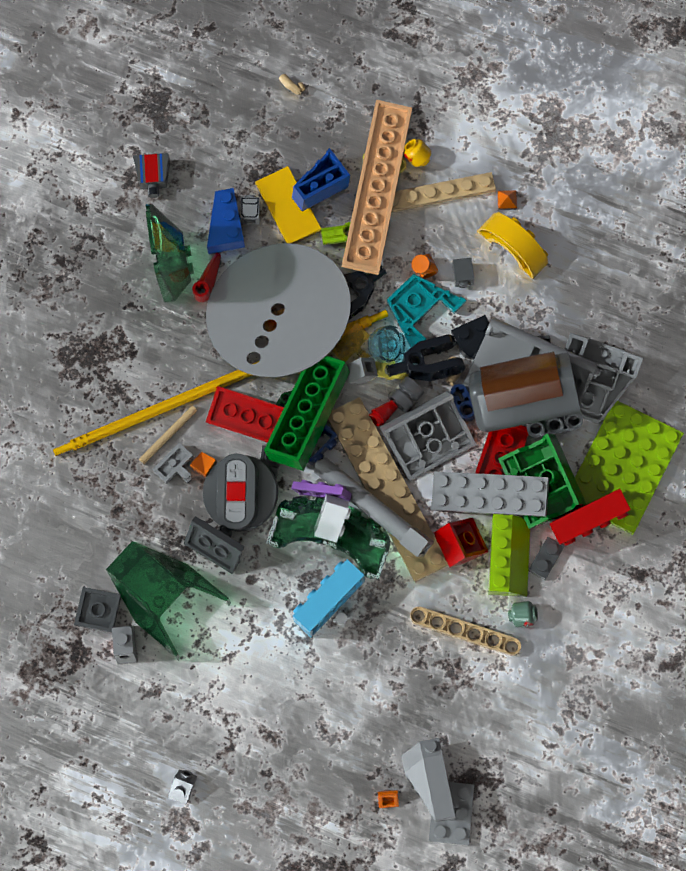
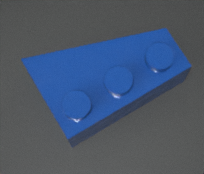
M330 148L315 163L314 167L307 171L293 186L292 199L301 211L318 204L349 186L350 174Z
M234 188L215 191L207 242L208 254L245 248Z

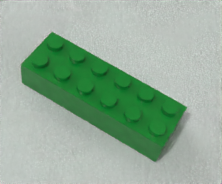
M326 356L312 367L301 371L264 449L269 460L301 471L305 470L350 373L345 361Z

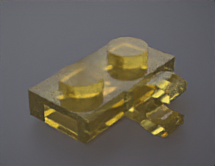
M356 323L337 343L332 352L345 362L354 353L360 358H369L370 355L361 346L371 335Z

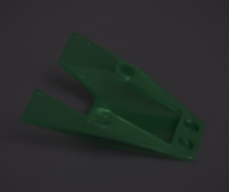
M134 541L106 569L135 623L178 661L181 657L165 631L160 617L186 588H195L221 599L228 606L231 604L230 599L188 564Z

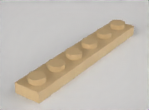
M492 172L395 191L391 213L496 192Z

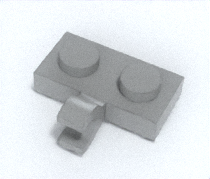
M178 443L152 470L166 484L177 473L188 483L193 477L183 467L193 458V455Z

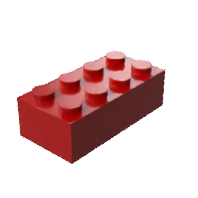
M619 488L549 524L559 544L564 543L567 546L575 542V537L579 535L585 537L594 532L593 528L597 526L602 529L610 525V520L617 517L620 520L628 516V511L631 508Z

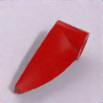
M219 253L213 256L199 281L194 283L192 287L194 298L198 302L209 300L219 270L221 254ZM204 289L205 293L199 294L198 291Z

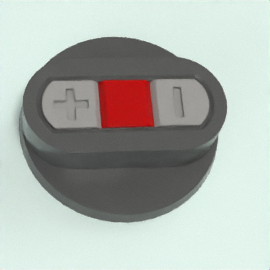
M239 453L230 454L218 462L208 473L203 486V501L210 517L217 524L223 525V527L225 525L232 531H248L262 525L273 513L278 500L277 480L268 465L256 457Z

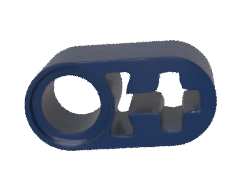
M456 384L451 388L450 394L454 397V404L460 417L465 422H470L475 418L470 394L464 385ZM458 391L460 394H462V399L464 401L462 403L459 396H456V392ZM468 407L473 412L470 415H464L462 410Z

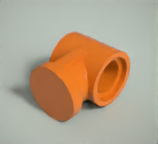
M431 254L417 255L413 258L411 263L412 269L419 273L421 278L427 279L438 273Z

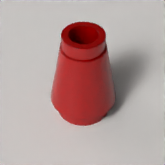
M390 400L372 409L369 417H371L374 425H384L398 407Z

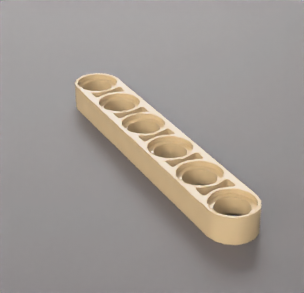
M415 607L410 613L412 623L417 626L508 656H515L521 650L520 641L514 637L423 607ZM416 611L424 613L425 617L422 621H416L413 618V614ZM440 617L443 620V625L441 627H434L432 625L433 618ZM453 623L461 625L462 630L460 633L455 634L451 631L450 627ZM473 629H477L480 632V638L477 640H473L469 636V632ZM492 635L499 638V643L496 646H491L488 643V638ZM515 642L518 649L515 652L508 651L507 643Z

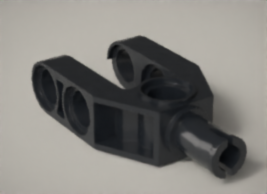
M382 265L380 266L379 275L367 274L362 271L343 274L348 287H351L358 296L351 302L349 320L366 308L374 291V282L387 274L386 270L382 269ZM358 283L366 284L363 289L356 287Z
M448 334L418 342L403 354L402 362L386 365V370L389 373V377L405 373L411 379L431 382L458 375L466 367L463 359L460 357L428 365L425 364L424 356L435 353L437 355L441 354V352L450 350L456 345L454 337Z

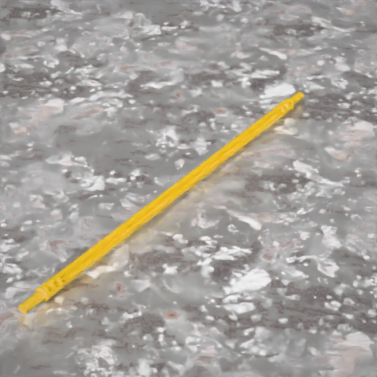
M383 310L371 316L366 315L348 323L341 338L370 327L372 323L388 317L387 311ZM240 370L233 371L71 439L69 443L53 449L55 456H58L72 449L75 451L216 391L217 386L225 388L253 375Z

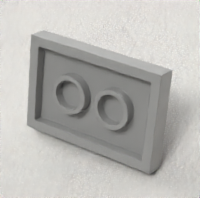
M448 782L456 819L435 822L431 816L429 841L469 846L474 785Z

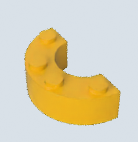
M500 212L493 213L477 230L490 243L495 242L504 247L516 259L519 268L532 279L548 264V253L534 239L535 235L530 230H525L514 217L511 219Z

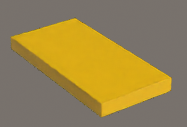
M287 166L255 181V185L285 242L295 244L320 232L321 227L311 208L301 211L292 199L293 186L297 182Z

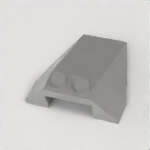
M570 333L565 350L598 364L597 368L600 369L596 380H591L580 404L582 418L599 424L637 377L643 358L594 339ZM574 375L575 385L578 391L582 383V379Z

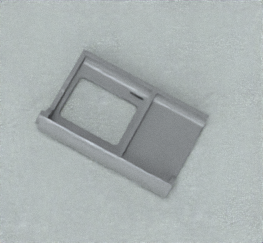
M493 317L462 385L469 390V377L472 373L480 371V367L553 351L555 355L569 352L573 374L582 379V383L577 391L579 404H581L591 380H596L600 369L597 368L598 364ZM552 420L550 423L555 424L558 420Z

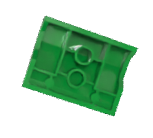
M546 434L537 442L518 448L498 458L505 475L550 478L547 517L523 516L529 529L587 505L555 434Z

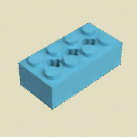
M348 559L345 562H339L334 568L335 572L331 576L327 575L321 581V587L317 591L315 589L312 590L307 596L308 600L303 605L300 603L293 610L294 622L310 638L365 582L364 574Z

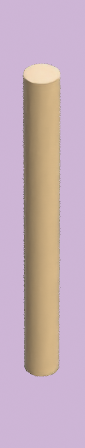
M191 406L138 460L144 465L198 410Z

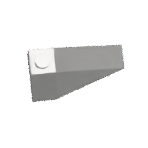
M435 738L419 741L401 756L405 775L411 781L417 794L420 795L435 822L456 819L440 740Z

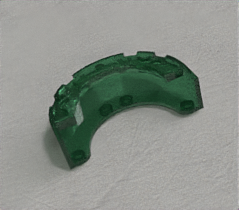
M306 496L293 497L292 501L284 500L279 504L266 543L274 548L286 547L288 544L296 541L323 543L349 555L358 564L360 571L365 577L370 579L380 578L389 553L390 538L388 533L383 532L381 526L372 518L367 519L363 517L360 510L349 506L351 513L349 519H345L343 523L345 526L342 537H338L337 542L314 536V527L325 498L316 497L315 500H308Z

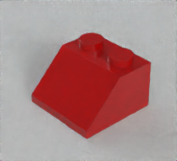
M473 517L450 522L434 532L449 568L462 565L489 552Z

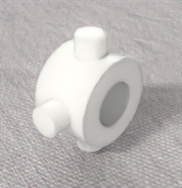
M340 610L336 618L333 619V622H337L341 627H345L350 616L342 613Z

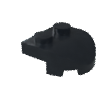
M486 315L451 330L459 352L464 358L475 359L489 325Z

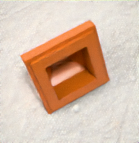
M516 190L498 191V209H517Z
M398 790L378 792L379 808L399 807Z

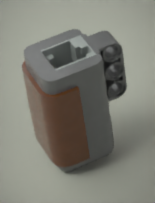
M553 351L480 367V371L472 373L469 377L470 399L476 424L479 430L483 432H492L526 424L527 432L531 437H542L546 434L576 430L583 424L569 352L555 355ZM571 416H577L574 420L569 419ZM552 420H558L555 424L550 423ZM533 424H539L536 428L531 427Z

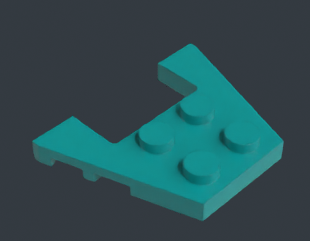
M413 274L387 299V303L410 348H412L418 342L426 340L414 325L439 301L455 314L466 303V299L458 297L448 290L445 291Z

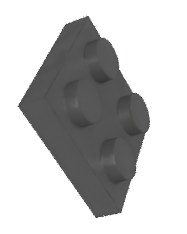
M83 587L74 625L112 633L121 594Z

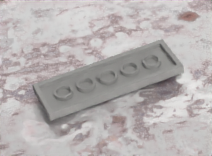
M434 471L431 510L547 517L550 478Z

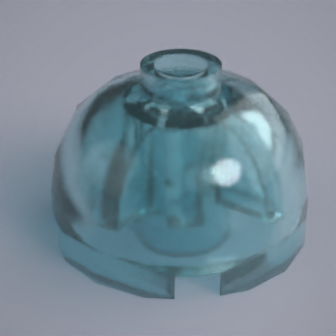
M388 325L377 328L370 335L368 349L376 361L392 364L401 360L399 358L405 352L406 343L404 335L398 332L396 326Z

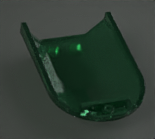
M146 204L151 254H156L157 262L153 263L157 282L164 302L176 301L191 282V274H194L193 263H189L188 259L189 256H192L190 245H186L183 232L153 204Z

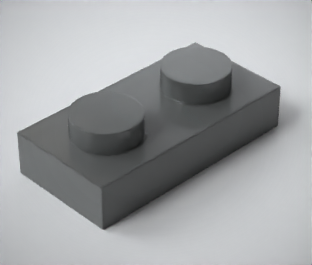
M547 537L529 568V572L546 580L564 545Z

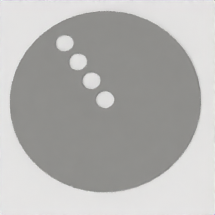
M292 243L263 246L238 258L222 273L214 285L206 310L209 337L213 346L225 361L247 374L260 377H283L296 374L320 362L340 341L350 316V291L347 281L338 266L318 250ZM278 303L283 304L285 307L283 314L279 316L273 315L271 312L272 307ZM267 320H274L277 323V327L275 330L267 332L263 328L264 323ZM259 336H266L269 339L266 347L258 348L255 345V341ZM257 352L260 354L261 358L257 364H249L247 362V357L250 353Z

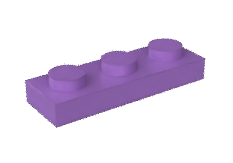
M301 480V482L293 481L291 488L299 495L325 498L326 494L350 501L352 495L341 484L329 486V484L324 482L313 484L307 480Z

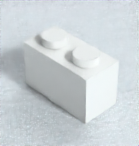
M326 494L314 527V536L337 542L339 536L342 537L345 529L343 523L345 519H349L351 513L347 500Z

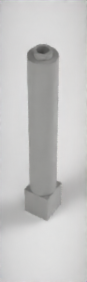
M328 458L320 459L315 463L314 473L330 486L335 484L345 486L346 490L352 494L350 502L398 539L399 543L416 557H424L434 543L433 540L418 528L411 526Z

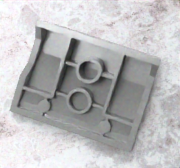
M447 391L380 426L389 447L409 481L476 445L467 424L457 411L453 395Z

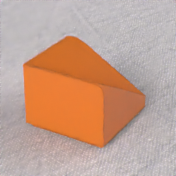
M201 452L192 461L190 467L206 478L210 470L217 464V460Z

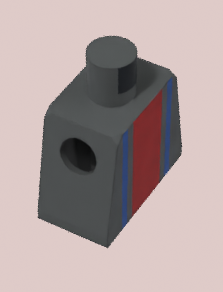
M169 154L133 155L140 188L143 190L148 189V197L150 198L159 197V188H166L168 183Z

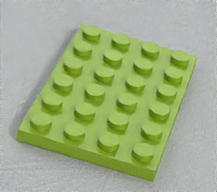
M617 400L607 413L575 476L586 504L620 488L631 510L628 511V516L620 520L616 517L610 521L612 525L633 535L684 433Z

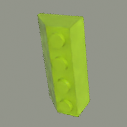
M493 514L488 595L527 597L530 529L524 518L504 514Z

